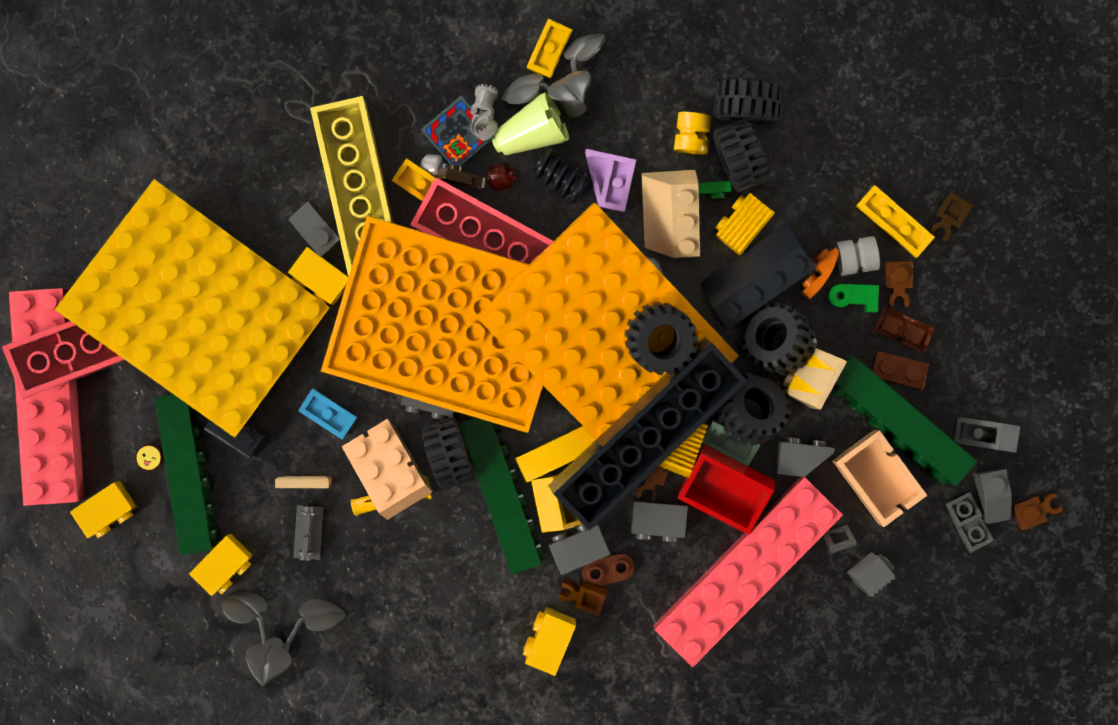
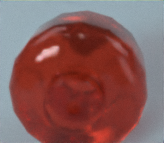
M501 163L489 168L487 180L493 190L500 191L512 187L515 172L513 169H510L508 164Z

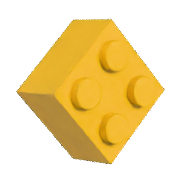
M546 607L544 613L539 611L533 625V630L536 633L534 638L528 637L523 649V655L526 656L525 664L556 676L575 630L576 619Z

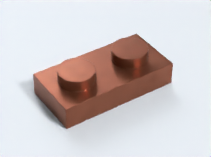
M876 351L871 371L882 380L923 390L929 364Z

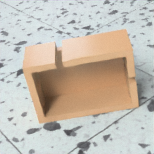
M386 419L368 430V437L362 434L342 446L378 513L388 520L432 493V490L422 472L418 469L417 463L397 428Z
M874 429L833 459L832 462L876 522L885 527L903 514L902 510L896 507L898 504L908 510L926 497L927 494L899 456L890 453L893 451V448L882 433Z

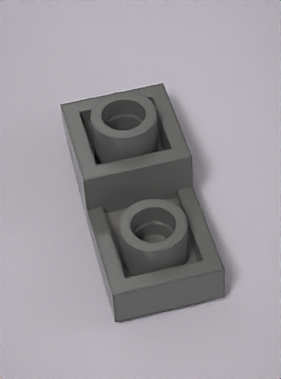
M970 492L946 504L948 512L969 554L994 542Z

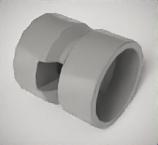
M874 236L859 238L857 243H854L852 240L836 242L835 248L839 251L837 264L841 276L856 274L858 269H861L863 272L879 270V251Z

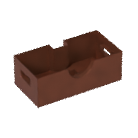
M883 307L873 332L891 340H896L897 337L903 339L901 344L924 353L935 328L909 318L891 308ZM885 312H886V313H887V316H886V318H885V320H884V322H883V325H882L881 329L879 330L878 327H879V325H881V323H882V321H883V319H884V317H885L884 314H885Z

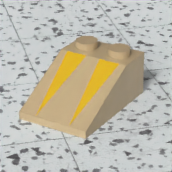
M815 348L810 351L813 354L811 359L807 358L804 361L806 365L803 368L798 366L797 372L793 374L788 372L781 386L785 387L784 389L788 393L787 396L809 408L821 410L847 361Z

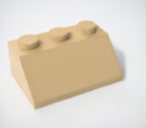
M696 171L642 173L645 248L672 258L700 256L699 189Z

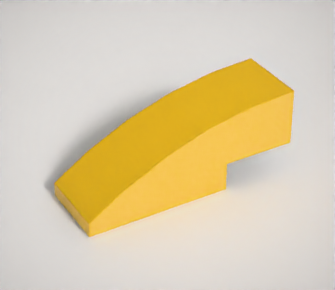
M581 426L515 458L525 481L529 482L574 461L596 439L584 426Z

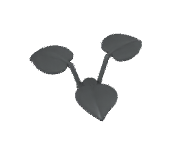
M591 34L582 36L567 45L563 55L565 59L571 60L572 73L565 78L556 81L549 87L546 83H542L544 80L542 74L536 73L522 76L507 88L502 97V102L510 104L525 103L535 98L540 90L544 89L548 92L550 98L556 100L557 104L563 105L568 117L576 118L582 115L587 110L584 99L591 82V76L587 71H577L576 64L578 60L586 61L593 57L602 47L605 35Z
M239 591L228 594L221 600L223 613L229 620L245 624L252 622L256 618L259 623L262 644H255L247 650L246 662L250 672L261 686L284 673L290 667L292 659L287 651H289L290 644L301 624L305 623L306 627L311 631H324L337 626L346 618L345 612L329 601L322 599L309 600L301 605L299 613L302 617L298 619L286 643H283L279 638L267 640L263 618L260 615L268 610V604L263 597L253 592Z

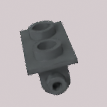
M297 505L293 558H300V560L310 561L311 559L320 560L324 507Z

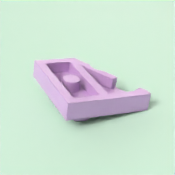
M586 149L585 155L598 206L625 212L636 160Z

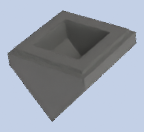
M848 524L829 530L824 534L830 554L857 545Z

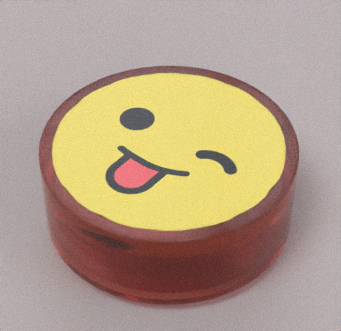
M153 444L140 447L135 455L137 465L145 471L159 468L164 459L162 450Z

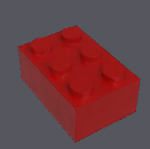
M704 444L696 458L691 473L685 478L680 487L678 499L749 535L774 492L775 480Z

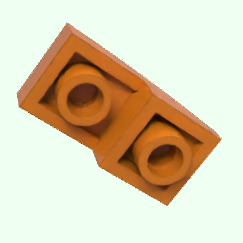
M825 248L814 258L818 263V267L815 270L819 275L816 277L815 274H812L802 283L805 288L800 293L806 300L811 299L830 276L838 258L839 251L837 248H833L830 251Z

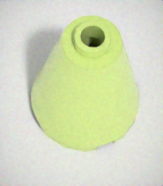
M544 92L499 127L494 134L495 137L492 138V142L498 153L503 152L504 155H510L563 143L569 140V134L565 123H561L559 117L561 113L554 100L550 98L548 93Z

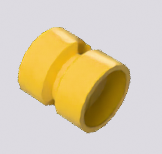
M679 112L677 129L680 130V133L675 136L674 150L688 154H708L710 139L706 137V134L711 131L712 116L694 112Z

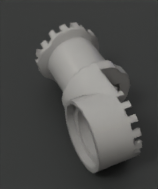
M483 84L481 86L478 85V87L476 86V99L471 107L473 118L470 130L482 141L490 139L497 130V122L493 119L495 112L493 104L494 100L497 99L498 90H495V87L492 88L491 85L487 87L488 85L486 84L485 86Z

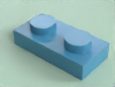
M315 389L310 391L298 410L342 440L358 418Z

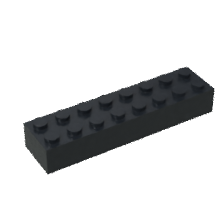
M704 337L695 345L697 347L696 353H690L689 356L693 359L690 363L687 361L683 363L685 368L682 370L675 368L674 374L669 375L666 373L548 485L558 500L589 531L747 382L742 374L707 338Z

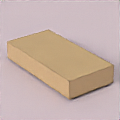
M279 476L275 479V488L332 487V477Z

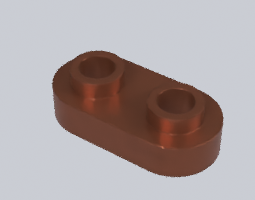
M624 553L609 555L584 565L582 577L585 582L596 586L623 581L630 578L633 574L634 563L631 557ZM624 563L626 565L625 571H617V564ZM593 569L600 571L601 574L598 578L591 577L590 573Z

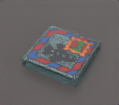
M462 96L458 97L421 129L448 163L462 166L495 137L493 135L490 139L482 141L471 132L470 124L472 123L473 115L471 114L470 105Z

